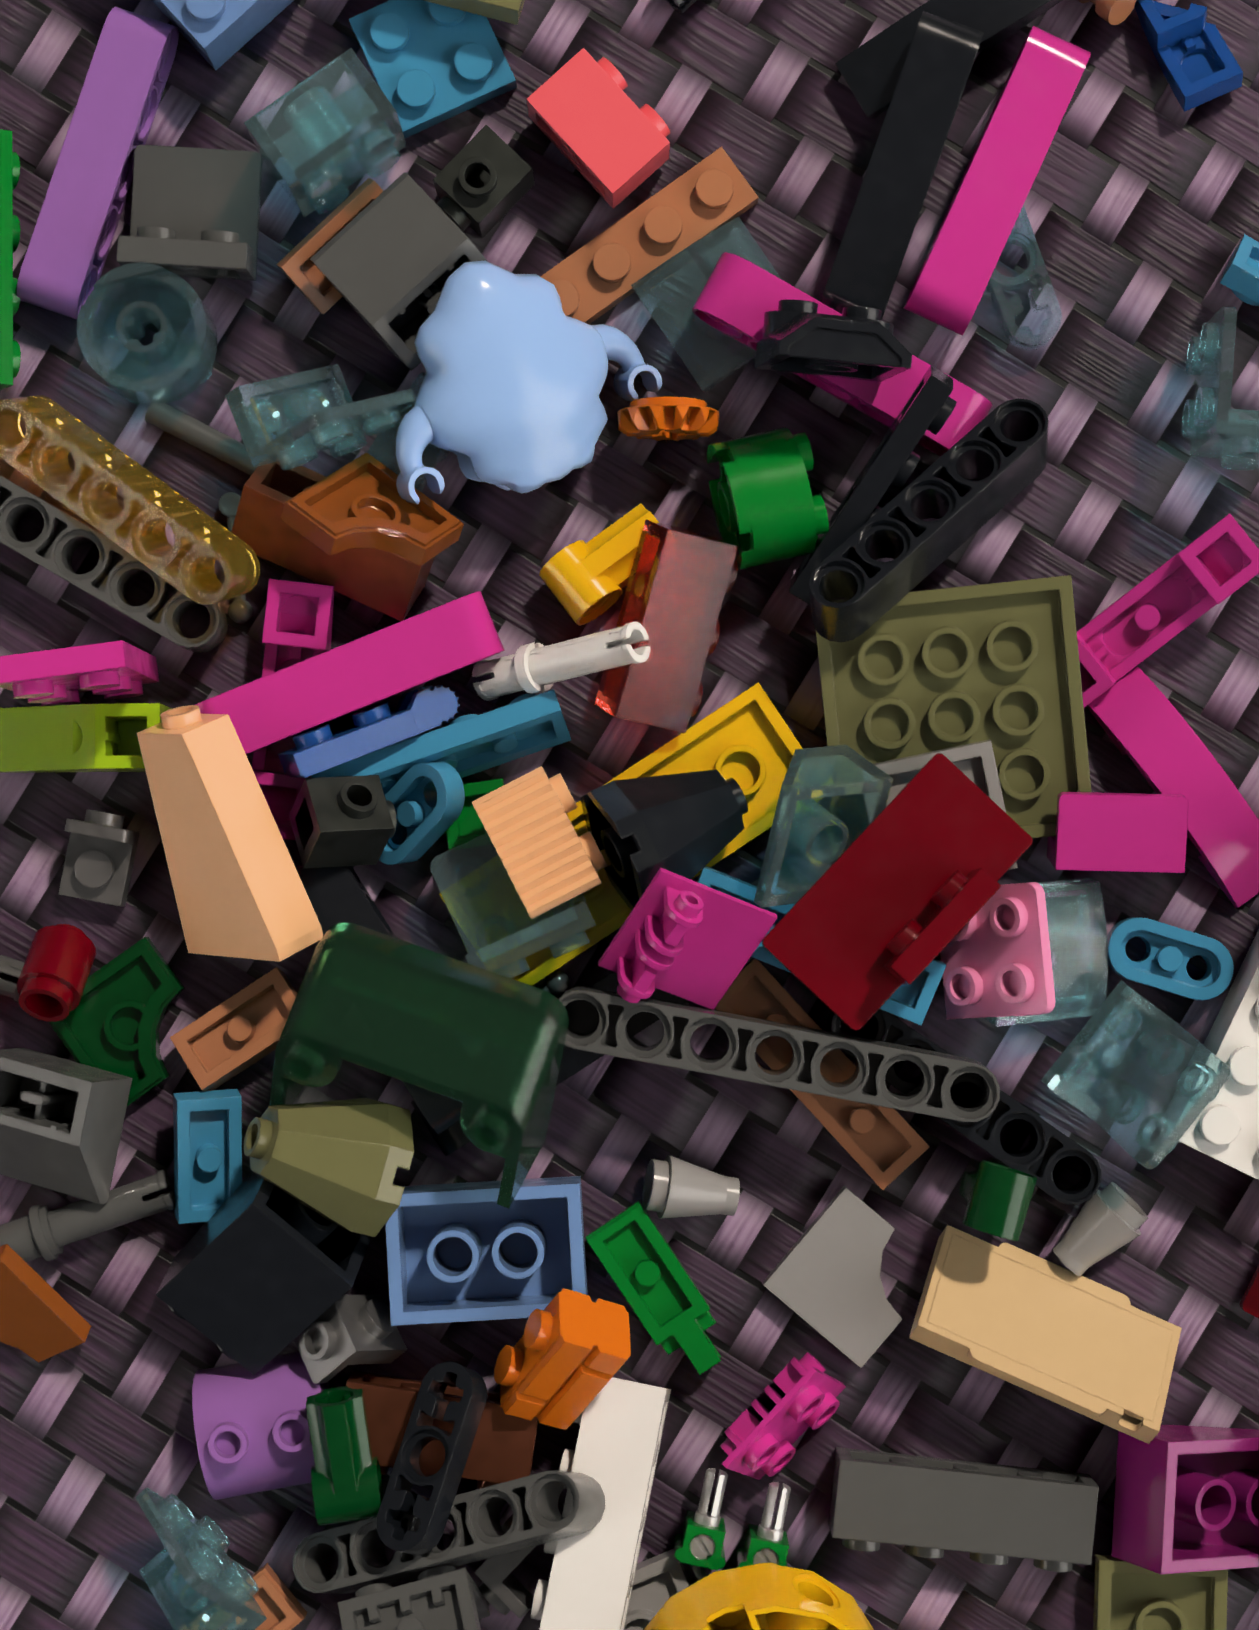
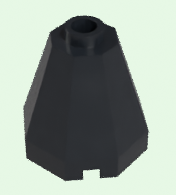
M717 770L616 780L594 789L580 798L587 830L591 832L600 851L605 849L611 865L605 867L604 870L612 886L631 911L660 867L692 879L744 829L742 815L748 812L746 798L738 783L733 778L725 780Z

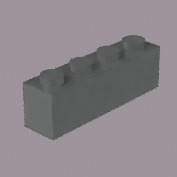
M836 1447L828 1525L832 1538L842 1539V1546L852 1550L873 1552L880 1550L881 1543L906 1545V1553L923 1558L944 1557L945 1550L970 1552L969 1558L982 1564L1006 1565L1008 1564L1009 1557L1034 1559L1033 1565L1043 1570L1070 1572L1072 1571L1073 1563L1091 1565L1099 1487L1089 1474Z

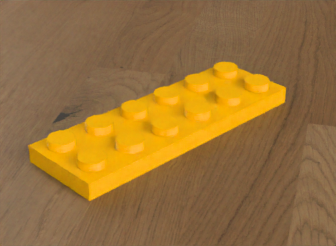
M759 682L607 782L717 770L725 780L733 778L743 791L748 805V812L742 815L744 829L705 865L707 867H712L829 789ZM581 800L576 803L578 808L567 813L578 837L588 832ZM605 849L601 850L607 865H611ZM499 855L439 893L509 1001L620 928L631 913V909L612 886L604 868L597 871V874L603 884L535 919H531ZM702 869L692 879L700 875Z

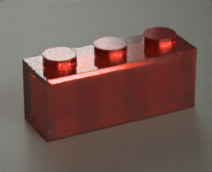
M645 520L616 628L634 621L640 623L645 628L649 640L630 645L633 649L650 646V655L647 661L643 663L604 670L595 705L615 718L686 733L689 719L697 713L702 701L703 687L700 680L707 656L714 652L719 641L720 623L718 617L724 595L731 591L736 581L738 564L735 558L737 546L713 536Z

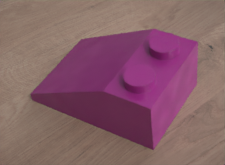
M1161 1425L1159 1433L1149 1444L1118 1431L1112 1557L1161 1575L1259 1567V1429Z

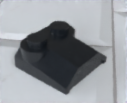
M780 300L778 311L765 312L763 337L757 342L755 369L882 382L910 369L912 363V354L893 336L894 325L881 321V310L869 307H844L842 316L817 313V303L804 300Z

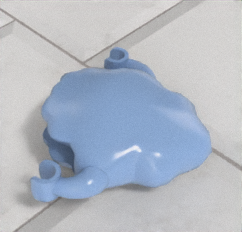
M487 261L464 262L447 278L434 311L419 327L414 342L418 357L426 369V375L420 386L414 407L404 415L398 427L396 459L400 474L396 482L397 491L404 500L419 504L420 500L415 492L414 485L416 479L423 474L428 488L433 493L441 494L443 492L445 483L440 472L434 468L426 467L422 463L423 452L429 443L456 454L459 467L467 479L494 484L507 491L513 490L521 494L538 489L545 483L560 480L572 470L582 468L592 462L595 444L608 420L605 408L599 398L607 377L608 360L615 361L621 366L615 374L614 388L618 396L627 401L638 399V394L633 384L638 373L642 377L643 386L650 392L660 390L662 386L661 375L656 368L645 364L637 345L617 328L605 324L589 325L576 318L566 316L554 284L537 274H514Z

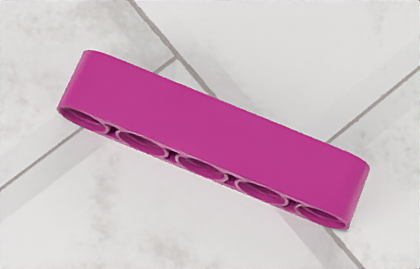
M1032 26L915 280L904 309L957 334H964L1082 77L1091 52Z
M727 252L721 254L692 308L695 316L755 352L757 342L763 337L765 312L778 311L780 300L790 299L815 302L818 304L817 313L842 316L841 313L754 263ZM912 355L910 369L882 382L802 373L794 374L890 428L931 365ZM954 378L953 391L949 395L950 398L957 401L954 410L936 435L926 430L918 442L920 446L939 456L946 453L988 415L992 407L991 402L987 398Z
M477 591L195 705L199 706L201 714H228L247 755L505 650L482 593Z

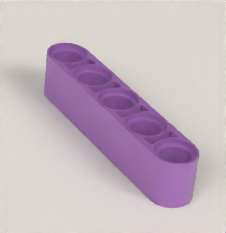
M116 6L109 12L21 266L17 282V297L20 298V301L77 320H82L89 310L133 182L134 150L137 145L146 144L174 62L179 37L178 27Z

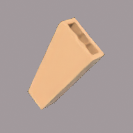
M197 705L176 707L161 713L162 722L138 732L137 737L188 953L280 962L323 939L321 924L229 715L201 714Z

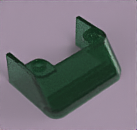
M349 922L337 923L327 930L314 950L276 1046L269 1106L293 1104L305 1085L310 1087L328 1085L338 1074L342 1066V1059L462 1102L460 1125L465 1136L477 1148L505 1158L497 1205L509 1209L546 1139L568 1029V1014L563 1004L555 996L542 989L358 924Z

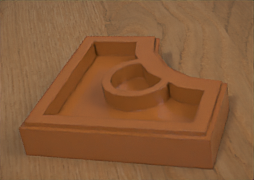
M367 452L286 501L280 518L329 556L347 549L374 548L398 554L418 566L423 565L457 542L464 523L416 488L415 492L419 497V504L410 503L401 498L396 486L398 475Z
M8 1244L0 1246V1342L20 1349L38 1363L85 1343L91 1325Z

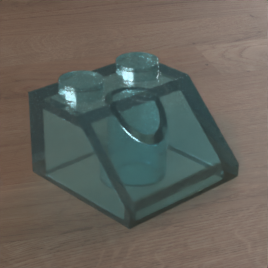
M847 745L795 749L781 786L754 902L761 908L796 903L886 807L893 778Z

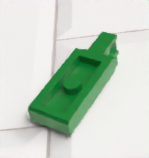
M639 1200L586 1235L587 1242L656 1345L661 1344L668 1355L681 1347L699 1375L721 1361V1355L705 1332L706 1329L716 1323V1320L709 1311V1304L647 1211L643 1209Z

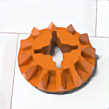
M663 396L640 398L631 401L630 407L620 409L617 412L619 431L628 437H636L638 440H697L699 437H709L715 433L719 423L718 410L707 407V402L704 400L689 397Z

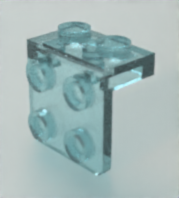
M1222 306L1208 322L1203 323L1199 337L1191 336L1189 340L1186 372L1187 375H1196L1194 400L1187 399L1184 405L1182 436L1184 438H1191L1190 456L1221 459L1220 467L1225 469L1255 470L1259 468V411L1231 409L1237 309L1236 307Z
M338 364L241 385L225 395L253 468L279 461L282 470L292 469L316 459L318 451L329 449L331 456L334 458L363 448L368 444L365 435H376L400 425L402 421L400 413L416 402L413 389L353 402Z
M487 833L448 850L432 860L430 865L431 873L468 952L465 958L475 980L490 974L494 985H497L530 970L525 957L547 947L550 948L555 959L590 943L585 930L596 926L597 923L584 895L581 894L541 916L531 919Z
M1121 980L1041 1081L1054 1093L1093 1119L1139 1164L1147 1169H1154L1176 1147L1179 1139L1208 1103L1217 1096L1221 1087L1230 1076V1067L1172 1017Z
M146 1487L136 1496L138 1504L165 1547L139 1572L174 1630H255L267 1619L253 1597L259 1591L256 1582L238 1562H231L225 1552V1549L230 1545L229 1539L216 1522L206 1515L198 1520L189 1508L174 1494H169L166 1498H163Z

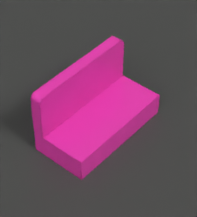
M1061 792L1057 798L1056 836L1048 837L1047 858L1055 870L1185 873L1189 800L1181 794Z

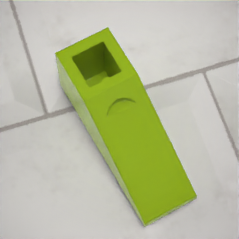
M160 703L76 704L0 708V773L146 772L137 733L161 723L160 714L172 708Z

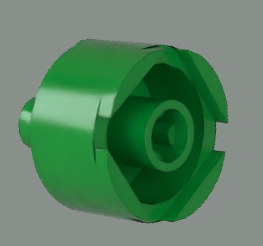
M784 427L710 444L707 448V464L719 461L720 478L709 481L717 526L725 550L738 548L740 553L731 562L736 570H742L813 553L816 548L818 535L828 533L829 520L822 496H812L807 471L813 470L814 461L810 441L806 433L801 432L792 435L790 430Z

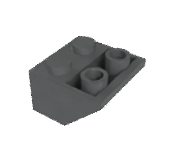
M406 172L398 177L310 258L386 347L411 371L421 363L414 344L418 329L434 311L447 278L464 262L487 261L470 239Z
M27 1048L0 1050V1175L97 1204L107 1203L132 1078Z

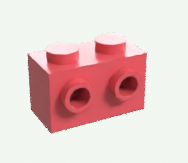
M582 48L526 99L528 116L614 209L669 159L670 142L666 137L670 134V129L651 106L644 104L639 109L623 90L628 87L627 82L608 59L602 57L596 62Z

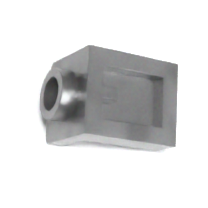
M87 809L84 821L66 820L64 831L71 833L59 895L120 907L126 905L140 832L122 829L125 816Z

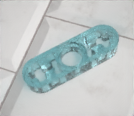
M1023 205L1015 222L1016 228L1012 229L1006 244L1017 245L1025 252L1027 268L1021 275L1016 277L1004 276L994 269L986 288L1006 340L1018 349L1032 351L1044 347L1051 341L1061 325L1062 313ZM1031 280L1036 282L1037 288L1029 289L1026 298L1033 313L1044 311L1047 319L1039 326L1038 335H1033L1032 330L1028 326L1018 328L1015 320L1023 312V305L1019 294L1017 293L1007 300L1003 292L1019 290Z

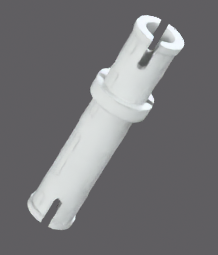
M634 621L626 623L621 627L547 646L541 643H529L520 646L515 654L477 662L474 665L472 677L491 674L492 679L475 682L473 685L477 694L486 701L524 690L530 694L546 692L556 682L624 665L646 662L650 655V646L633 649L630 644L647 641L649 636L645 628L640 623Z

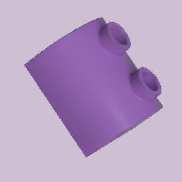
M299 1352L275 1356L255 1375L240 1363L202 1369L195 1373L192 1385L195 1438L204 1480L214 1500L311 1483V1467L315 1465L310 1441L306 1401L307 1397L316 1395L324 1389H329L330 1386L329 1381L319 1384L312 1382Z

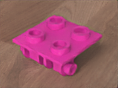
M660 867L598 961V966L617 973V980L619 982L617 992L624 1000L630 1003H638L641 999L649 998L655 991V988L714 1010L777 920V914Z
M809 1352L800 1360L793 1357L786 1367L773 1379L774 1383L786 1395L784 1397L781 1396L770 1385L763 1389L775 1402L776 1406L770 1411L757 1399L750 1403L763 1420L760 1421L750 1410L746 1409L724 1431L728 1438L720 1447L728 1457L722 1465L729 1470L758 1480L765 1474L768 1477L776 1475L795 1455L796 1449L792 1445L810 1426L813 1430L818 1429L836 1412L840 1405L836 1397L846 1386L835 1378L823 1373L826 1370L825 1367Z

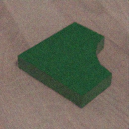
M144 937L89 976L78 1007L70 1011L65 1019L49 1022V1024L77 1063L132 1078L127 1103L128 1107L170 1077L160 1055L159 1028L167 1007L185 987L150 938Z

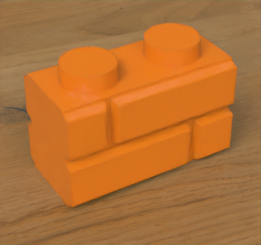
M562 1288L544 1310L535 1309L527 1320L524 1335L514 1347L510 1345L504 1346L495 1364L494 1379L497 1384H500V1407H502L504 1413L530 1421L537 1417L540 1424L567 1430L631 1356L629 1312H627L625 1306L600 1298L592 1302L589 1295Z

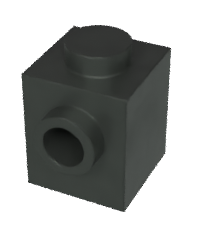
M485 125L433 179L437 196L441 198L437 205L462 232L470 226L483 238L532 188L534 177L533 169L492 129Z
M379 775L305 778L289 813L303 869L376 865L388 840L394 836L397 824L395 807L390 800L385 799Z

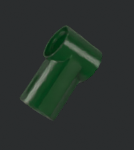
M981 1160L979 1168L971 1172H965L961 1181L959 1194L968 1203L962 1223L994 1236L1019 1241L1037 1177L1003 1165Z
M347 1386L324 1389L316 1395L307 1397L306 1412L315 1465L311 1467V1483L318 1525L377 1517L384 1492L379 1459L377 1456L372 1457L363 1389H352Z

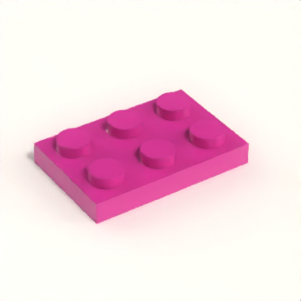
M123 640L0 656V687L13 691L15 699L28 698V703H41V706L79 704V693L92 691L93 695H104L105 699L143 695L142 684L159 682L156 657Z

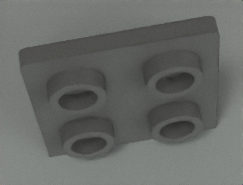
M137 145L134 150L130 236L118 235L117 262L131 274L256 281L263 163L260 153L243 150Z
M450 1565L427 1569L418 1575V1581L393 1587L391 1583L370 1584L358 1589L355 1592V1598L337 1602L342 1630H481L479 1619L490 1616L488 1602L466 1568L456 1570V1567Z

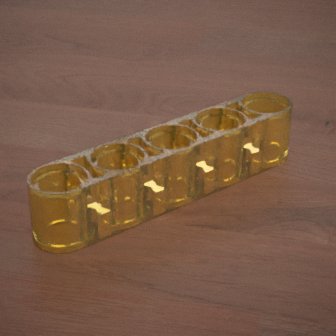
M43 395L0 399V458L189 599L199 604L212 605L247 594L257 585L260 576V563L256 553L247 543L55 401ZM21 416L23 417L26 425L25 436L23 435L22 430L20 428ZM69 451L75 460L74 472L68 463ZM118 487L124 496V509L120 507L117 501L116 491ZM167 523L174 533L173 547L166 537L165 527ZM216 559L224 570L225 580L223 584L218 580L215 573L214 564Z

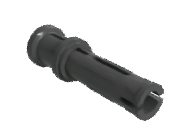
M163 1169L157 1171L156 1174L110 1190L108 1202L105 1204H97L83 1199L51 1210L48 1205L42 1206L38 1204L29 1208L28 1215L0 1225V1246L8 1244L25 1262L41 1257L48 1262L58 1259V1256L63 1254L64 1246L166 1210H174L176 1208L174 1190L153 1198L147 1197L149 1193L167 1188V1186L171 1185V1181Z

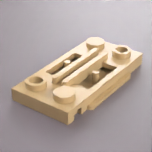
M947 1225L938 1238L909 1338L1149 1444L1160 1431L1182 1328L1131 1306L1130 1300L1125 1294L1082 1275L1079 1277L1066 1268L1014 1245L1002 1243L997 1247Z

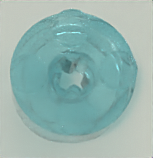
M139 262L116 267L102 275L93 285L94 289L88 296L84 306H81L77 317V337L81 352L89 366L114 391L125 399L138 403H170L187 396L211 376L217 352L216 326L205 303L194 288L182 277L164 267L152 263ZM153 323L159 332L153 335V343L143 346L139 339L145 336L144 326Z

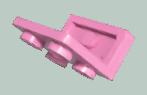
M1037 882L1002 884L999 890L940 952L941 961L946 964L942 977L947 1019L1041 1015L1052 1012L1055 1007L1056 1000L1044 889Z

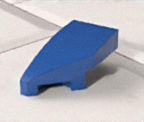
M1136 0L1134 8L1167 82L1184 112L1242 87L1243 71L1215 24L1206 22L1207 7L1191 3L1187 10L1154 0Z

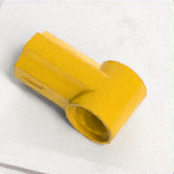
M640 503L587 543L584 540H579L560 550L542 567L539 576L575 623L581 626L593 621L611 608L622 595V588L672 553L674 546L658 520Z

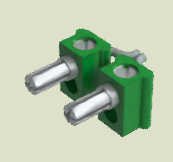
M716 1468L706 1470L698 1510L696 1512L687 1510L682 1534H677L674 1538L675 1558L680 1563L693 1565L694 1573L699 1580L709 1575L703 1568L718 1571V1569H722L726 1564L723 1545L726 1530L724 1518L720 1516V1510L728 1474L719 1469L711 1511H707ZM779 1482L769 1483L761 1524L759 1526L749 1524L745 1545L736 1552L738 1567L759 1563H774L787 1566L786 1559L789 1542L787 1533L783 1530L791 1492L790 1486L782 1483L774 1524L771 1525Z

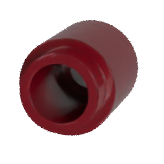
M57 924L43 927L35 933L17 982V991L20 995L19 1005L28 1015L42 1021L57 1022L65 1019L70 1011L78 1007L96 956L95 945L82 930L69 924Z

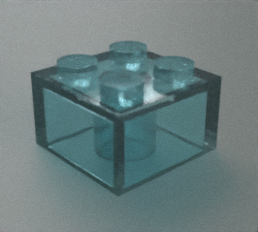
M352 48L244 122L262 159L303 217H306L314 210L318 214H323L338 206L349 194L347 187L367 173L371 178H374L389 170L401 158L399 151L407 146L396 110Z

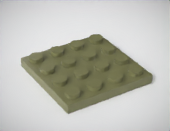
M1071 575L913 591L905 595L868 630L854 640L842 643L829 641L820 636L816 631L838 857L874 820L863 766L990 739L1006 814L1032 838L1056 836L1057 798L1059 793L1092 792ZM837 599L830 602L842 603L849 599Z

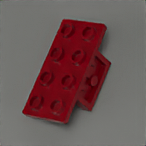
M938 753L923 766L767 933L762 940V945L850 1029L860 1030L901 985H910L999 890L1001 885L997 881L1032 845V837L946 756Z

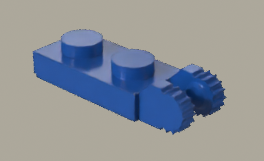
M437 685V687L426 686V688L419 687V690L413 689L402 693L395 710L390 711L388 702H384L351 714L354 725L332 733L329 724L299 733L292 737L295 748L278 754L284 773L289 775V777L306 778L440 726L442 722L448 723V720L454 719V714L458 713L457 707L460 704L457 703V699L459 697L454 695L455 691L449 690L450 687H443V685Z

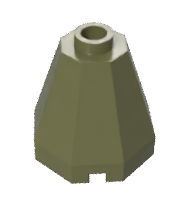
M370 1098L268 1106L261 1118L255 1117L249 1124L244 1139V1154L250 1157L251 1171L329 1222L351 1232L375 1237L401 1202L404 1187L394 1185L393 1181L397 1167L409 1170L414 1155L411 1113L409 1109Z

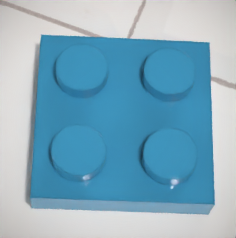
M389 0L349 18L355 37L403 139L517 88L516 79L487 17L424 0Z

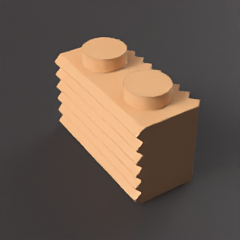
M540 766L472 801L473 807L531 919H535L603 884L597 871L608 865L590 831L578 837L567 813L578 807L561 773L548 778L544 768Z

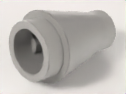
M667 1155L664 1161L651 1159L646 1169L643 1184V1209L657 1212L659 1219L718 1214L734 1216L739 1202L740 1181L739 1178L724 1176Z
M1110 1182L1102 1191L1098 1189L1097 1193L1090 1200L1086 1201L1062 1240L1053 1248V1252L1068 1269L1080 1277L1089 1267L1140 1236L1141 1231L1139 1227L1148 1217L1122 1188L1114 1182Z

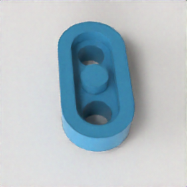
M441 761L413 765L388 791L385 799L390 800L395 807L397 824L395 834L388 840L379 861L388 865L417 861L458 819L463 810L465 791L462 779L453 766Z
M1142 917L1124 919L1111 928L1104 943L1106 961L1112 971L1118 976L1194 1000L1215 998L1227 989L1233 977L1234 965L1228 949L1221 942L1211 937ZM1133 937L1141 938L1146 945V953L1138 961L1129 959L1125 952L1127 942ZM1199 955L1205 960L1207 970L1202 978L1194 980L1188 975L1186 966L1190 958Z

